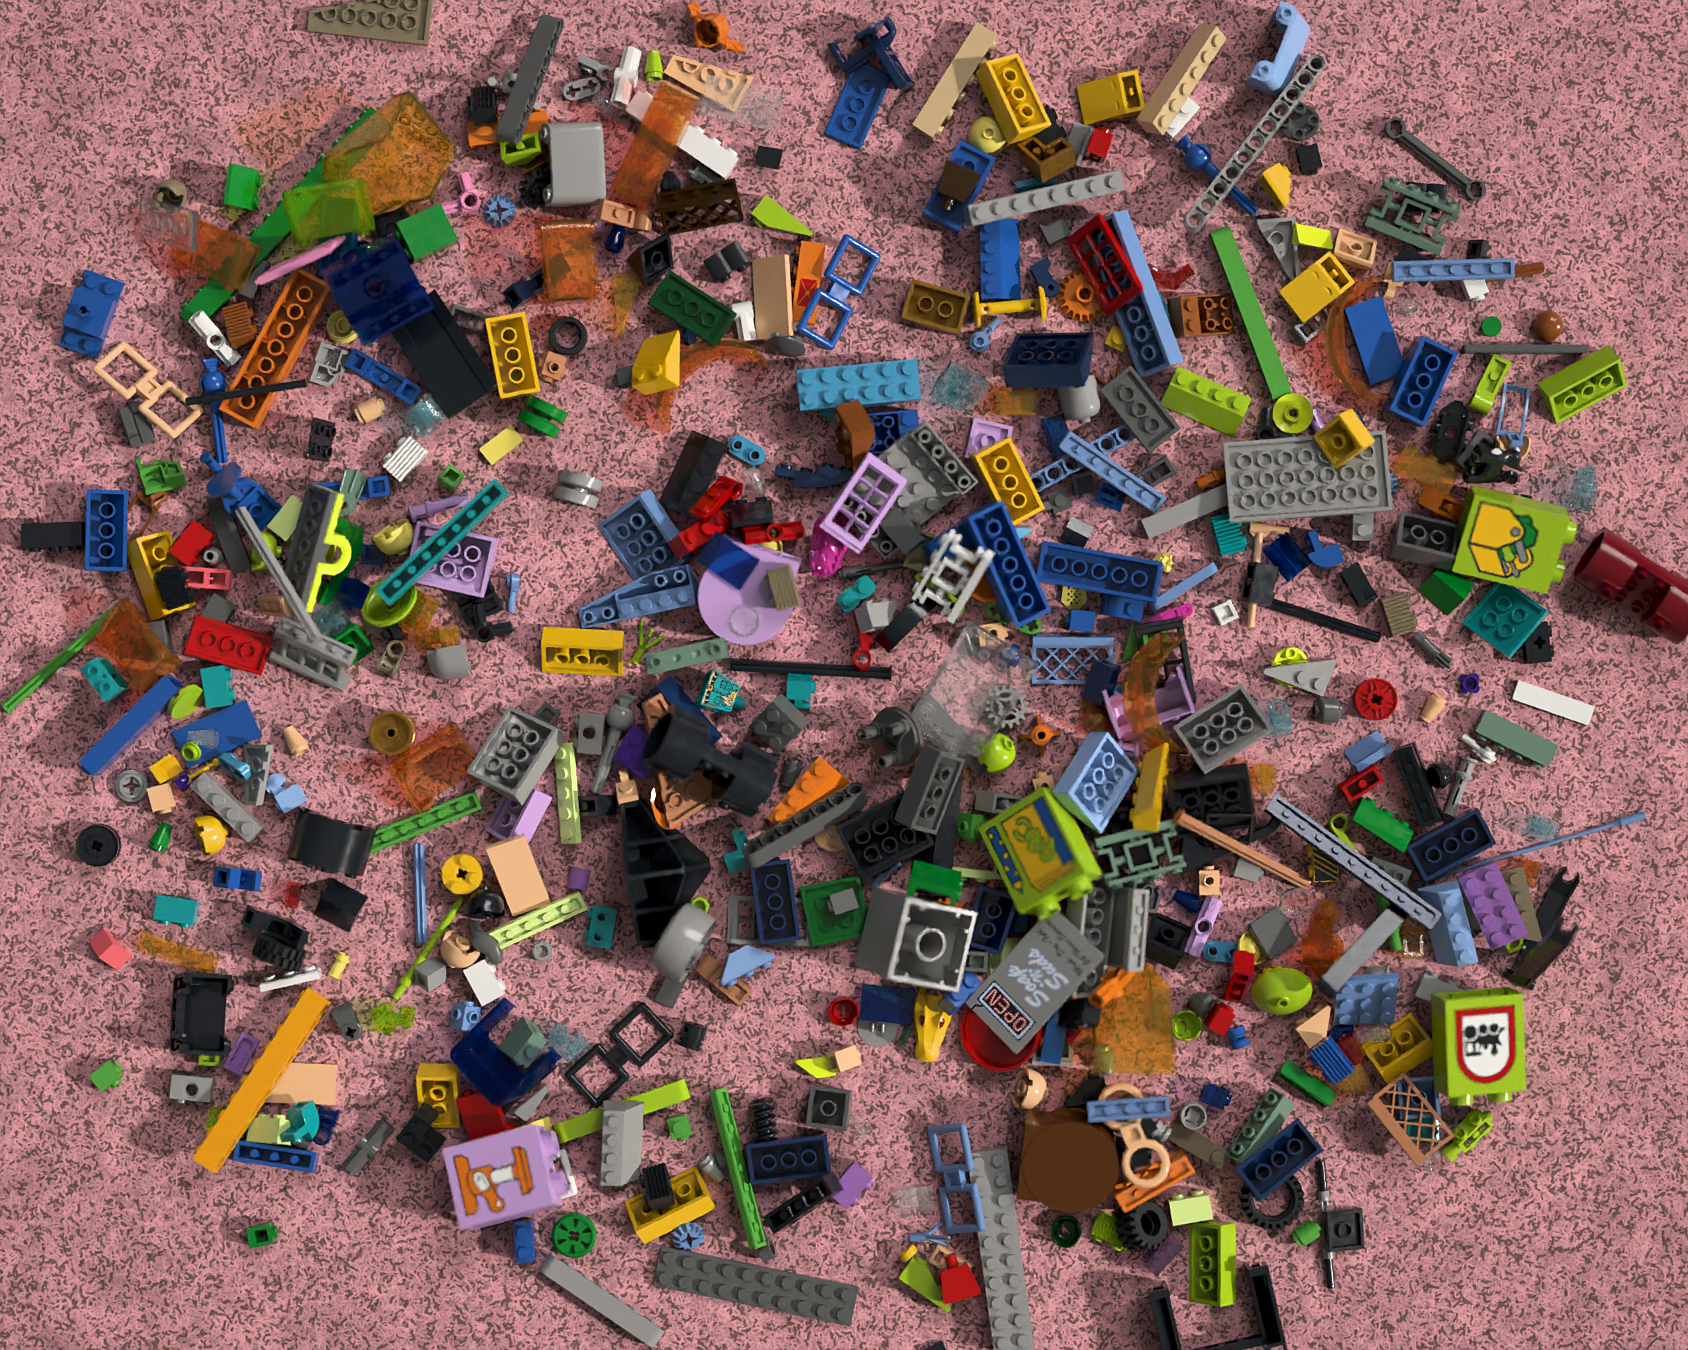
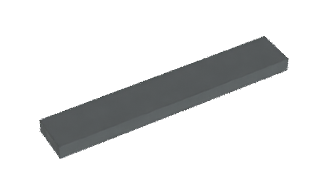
M1465 344L1462 346L1463 354L1583 355L1587 352V345Z

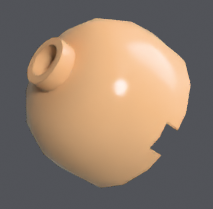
M449 930L445 933L440 947L443 959L452 968L469 967L476 962L481 952L471 945V936L468 935L469 940L458 935L457 930Z
M1023 1068L1024 1071L1020 1070L1015 1078L1014 1086L1017 1084L1018 1086L1015 1097L1012 1096V1103L1016 1108L1034 1109L1047 1098V1084L1044 1077L1037 1071Z

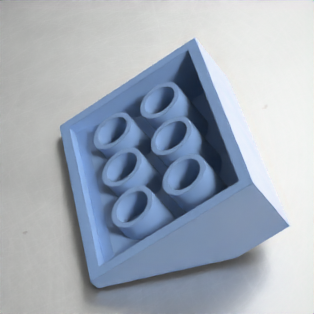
M1090 731L1052 791V794L1065 809L1097 833H1102L1139 771L1108 732Z

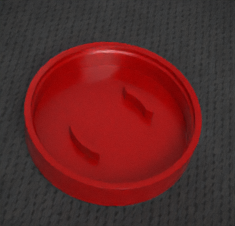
M969 1006L965 1009L961 1019L960 1035L966 1052L977 1064L993 1071H1008L1025 1064L1034 1056L1042 1039L1043 1028L1041 1027L1019 1053L1015 1054Z

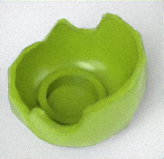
M1185 1010L1178 1012L1170 1019V1032L1174 1038L1180 1041L1193 1040L1199 1036L1202 1030V1020L1200 1017H1196L1193 1011Z

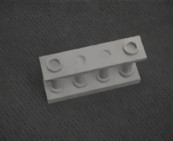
M283 617L274 633V636L282 639V641L276 645L269 659L343 692L351 678V675L344 673V669H349L358 650L327 636L320 643L311 646L309 644L310 639L301 624ZM289 643L300 647V652L289 648ZM308 651L319 656L318 660L307 656ZM326 660L337 664V668L335 669L327 665Z

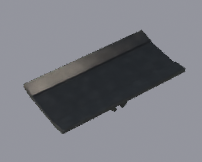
M435 289L403 314L386 323V326L447 419L458 415L498 385Z

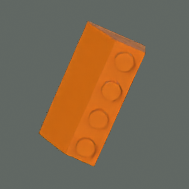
M819 756L767 818L773 824L778 825L847 786L850 781Z

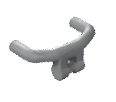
M507 68L501 82L488 76L483 79V82L510 96L512 87L508 84L510 80L515 82L517 74L510 68ZM535 101L533 109H540V102Z

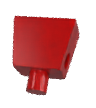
M956 1253L945 1255L944 1259L947 1267L938 1270L942 1303L946 1305L981 1294L969 1265L966 1262L958 1263Z

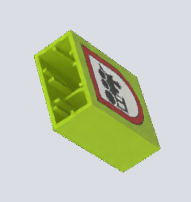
M1509 987L1431 993L1434 1090L1447 1096L1449 1104L1452 1105L1473 1104V1095L1487 1094V1100L1505 1102L1512 1100V1092L1526 1091L1523 993Z

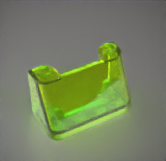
M361 178L340 180L281 192L295 244H299V247L311 245V241H314L316 238L350 232L358 233V236L370 235V231L375 230L368 182Z

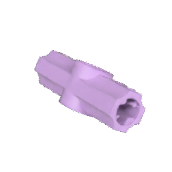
M1208 895L1205 896L1197 918L1193 922L1184 952L1200 957L1207 938L1212 932L1213 924L1222 901ZM1206 921L1208 928L1203 932L1199 931V922Z

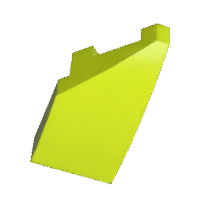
M827 1056L794 1060L796 1065L800 1066L807 1074L814 1078L836 1076V1072L832 1073Z

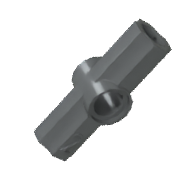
M381 1118L372 1130L363 1136L353 1152L342 1163L344 1168L353 1175H356L364 1164L382 1147L381 1144L395 1128L387 1120Z

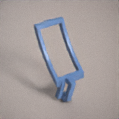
M1504 383L1496 435L1505 436L1510 448H1519V446H1523L1522 438L1528 411L1530 388ZM1506 389L1526 394L1520 433L1500 429Z

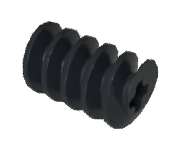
M767 1097L751 1100L754 1101V1104L750 1105L749 1108L755 1109V1112L750 1114V1116L756 1117V1120L751 1122V1124L758 1126L752 1131L753 1133H759V1136L755 1137L754 1140L767 1141L778 1138L774 1137L778 1134V1130L773 1129V1127L777 1126V1122L771 1121L776 1117V1114L770 1113L775 1109L773 1105H769L773 1102V1098Z

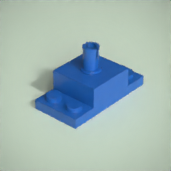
M86 269L80 288L75 286L62 322L65 329L59 345L98 359L125 283Z

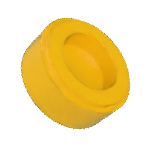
M910 1244L899 1255V1259L906 1263L918 1251V1248L914 1244Z

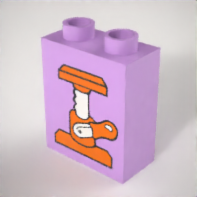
M533 1124L443 1149L460 1229L472 1231L563 1206L561 1196L568 1194L566 1176L562 1170L555 1172L552 1156L559 1154V1143L553 1130L546 1132L544 1126Z

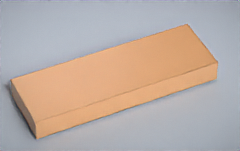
M265 593L257 595L263 615L281 617L293 615L292 609L284 595Z

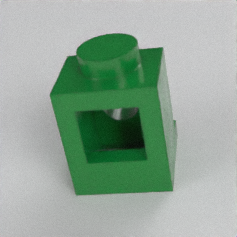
M272 1221L246 1228L250 1249L274 1244L276 1238L279 1237L278 1228L276 1225L273 1226ZM262 1230L267 1231L266 1237L261 1235Z

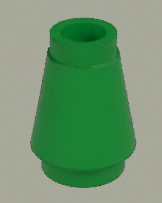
M161 822L150 838L148 847L164 853L165 849L168 848L173 826Z

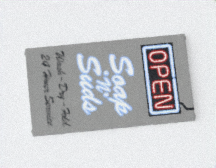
M1058 912L1049 918L1039 920L965 1003L1015 1054H1018L1105 956L1072 923Z

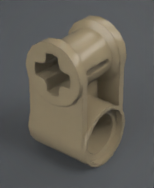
M403 640L391 641L378 660L375 670H380L390 675L391 679H394L407 653V644ZM396 643L402 647V652L399 655L393 652V646Z

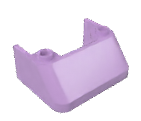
M1180 665L1176 666L1178 675L1169 676L1165 681L1164 688L1130 699L1121 694H1114L1109 698L1107 691H1102L1119 740L1129 741L1175 726L1195 713Z

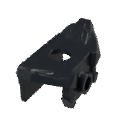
M1454 400L1442 408L1438 414L1440 421H1436L1434 427L1436 437L1432 438L1431 446L1439 464L1447 465L1462 450H1466L1468 439L1465 436L1466 432L1472 428L1473 419H1470L1471 413H1467V408L1461 401ZM1453 426L1456 429V435L1453 438L1445 435L1446 427Z

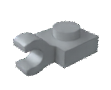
M580 54L578 63L581 65L580 69L590 74L594 71L598 73L599 78L603 82H608V78L603 76V72L609 71L612 73L613 69Z

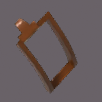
M142 490L137 492L128 506V513L138 498L154 509V511L134 539L142 535L162 506L160 504L168 500L166 491L146 495Z

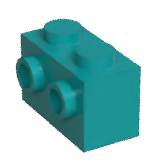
M594 904L593 908H589L587 920H591L590 928H586L584 940H587V945L606 949L612 948L619 908Z

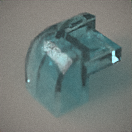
M950 360L942 376H938L935 382L933 397L953 409L959 411L966 410L979 403L990 382L970 369Z

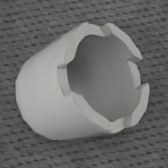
M1094 375L1088 376L1085 387L1057 388L1062 411L1067 419L1072 421L1078 420L1079 424L1091 421L1090 417L1095 416L1099 412L1100 399Z

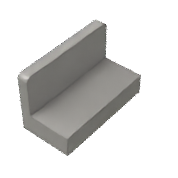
M1076 121L1067 142L1073 146L1075 166L1079 167L1094 128Z

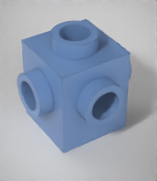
M462 1000V1003L453 1002L449 1026L459 1030L477 1031L481 1007L474 1005V1001Z

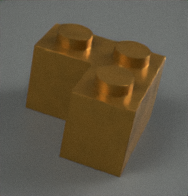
M1033 135L1017 144L1020 163L1042 184L1076 164L1073 146L1063 137L1044 145Z

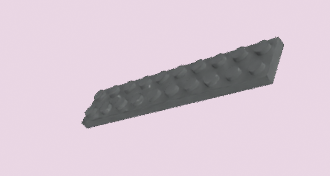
M664 1245L661 1246L653 1286L850 1327L859 1286L688 1250L683 1251Z

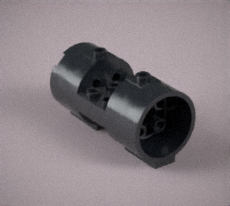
M676 704L668 706L666 712L658 719L647 738L642 753V762L659 771L660 774L666 776L665 780L673 784L684 782L692 772L697 770L703 773L702 776L711 781L714 780L711 796L713 798L712 801L718 803L717 806L724 810L733 809L747 817L756 815L758 813L756 808L762 803H766L774 788L778 773L774 771L778 767L777 762L779 758L747 741L737 742L736 746L727 754L708 744V726L710 722Z

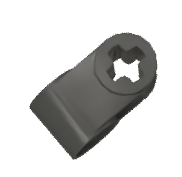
M348 1001L331 1009V1013L342 1037L346 1041L351 1042L362 1036L363 1028L357 1017L356 1010L354 1011L352 1008L354 1005L351 1001ZM351 1029L356 1030L354 1035H349L348 1031Z

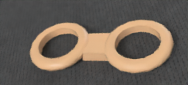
M1117 1082L1104 1088L1098 1097V1101L1106 1100L1111 1093L1118 1090L1128 1091L1134 1098L1144 1097L1139 1089L1132 1084ZM1132 1119L1122 1123L1104 1121L1103 1123L1111 1129L1121 1131L1127 1145L1121 1160L1122 1171L1127 1180L1135 1186L1142 1188L1154 1187L1161 1183L1169 1172V1156L1161 1144L1155 1140L1146 1139L1140 1126L1142 1119ZM1139 1148H1152L1161 1157V1170L1152 1179H1139L1130 1170V1157Z

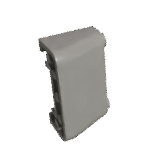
M600 122L546 123L541 125L540 139L544 144H549L551 184L544 188L542 194L545 206L585 208L598 205L600 199L606 198L602 124Z

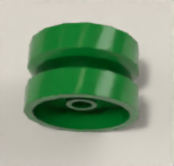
M529 394L525 404L527 407L535 410L534 413L522 409L516 419L525 423L528 428L556 439L560 429L551 423V420L561 424L565 422L569 414Z

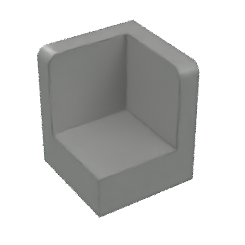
M433 957L414 968L415 984L427 992L432 991L447 981L446 965Z

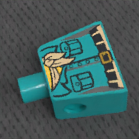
M712 669L706 672L694 707L726 714L731 712L732 707L742 710L746 700L737 696L739 691L738 684Z

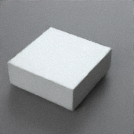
M1230 599L1212 608L1220 626L1239 618Z

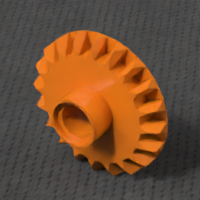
M1082 269L1072 271L1061 281L1058 291V302L1062 311L1068 317L1076 321L1086 322L1094 320L1104 313L1105 310ZM1097 273L1095 274V276L1099 281L1100 285L1102 286L1104 284L1101 275ZM1105 288V289H1104V292H1105V294L1107 295V297H1108V299H1109V301H1110L1109 295H1108L1107 290H1106V288ZM1087 290L1090 297L1086 300L1081 299L1079 291Z

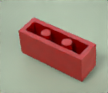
M720 509L707 523L698 522L668 542V545L678 560L724 533L732 525L722 509Z

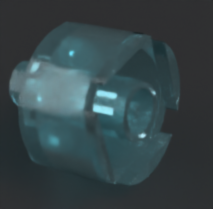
M431 393L426 395L428 398L425 401L420 400L408 412L407 417L403 419L423 438L431 435L438 428L435 425L436 423L439 424L447 419Z

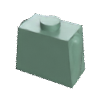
M522 1016L499 1046V1049L506 1053L517 1066L524 1065L528 1068L547 1041L539 1027Z

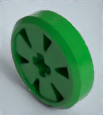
M577 1212L562 1216L556 1222L552 1231V1240L555 1248L562 1255L570 1258H579L588 1254L594 1247L597 1239V1230L593 1221L588 1216ZM570 1231H573V1232H577V1231H578V1232H579V1235H578L579 1239H578V1240H576L575 1238L570 1239V1237H569V1236H571Z

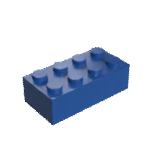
M1415 336L1382 410L1416 427H1425L1458 352L1425 336Z

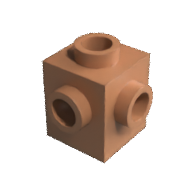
M551 351L543 352L541 358H538L535 364L537 376L541 378L540 381L547 384L560 381L566 371L564 366L567 358Z

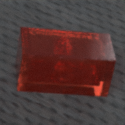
M288 882L284 907L296 909L299 907L302 883Z

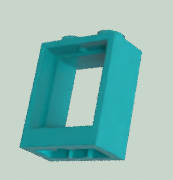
M95 657L80 668L104 702L116 701L130 690L107 657Z

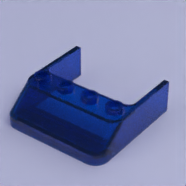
M505 997L450 1052V1058L489 1103L496 1107L503 1106L526 1094L562 1058L559 1053L551 1048L525 1075L516 1068L489 1037L490 1031L515 1007Z

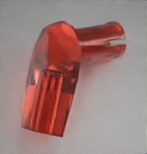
M1188 263L1175 273L1166 272L1152 264H1148L1154 282L1171 290L1179 289L1182 282L1195 274Z

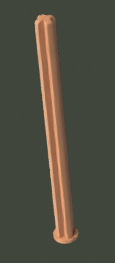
M1179 809L1174 815L1173 824L1182 825L1304 890L1310 887L1311 880L1196 820L1185 814L1184 810Z

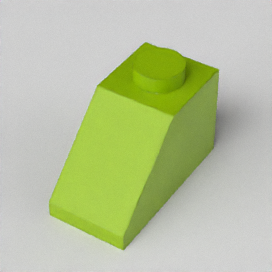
M539 132L523 135L519 144L499 140L501 159L509 168L528 164L541 153Z

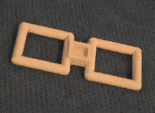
M120 342L92 367V371L123 398L129 399L135 393L142 397L145 401L139 405L138 410L172 439L181 434L203 414L201 406L198 404L190 405L188 407L193 412L172 429L153 413L149 407L167 391H171L185 404V398L189 396L171 381H166L162 386L153 379L158 373L157 369L125 342ZM122 351L147 371L127 390L103 370Z

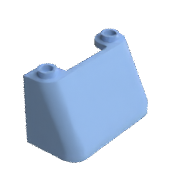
M1280 1L1271 18L1277 24V33L1284 35L1274 64L1268 61L1257 63L1245 84L1275 97H1279L1290 83L1310 32L1309 24L1294 6Z

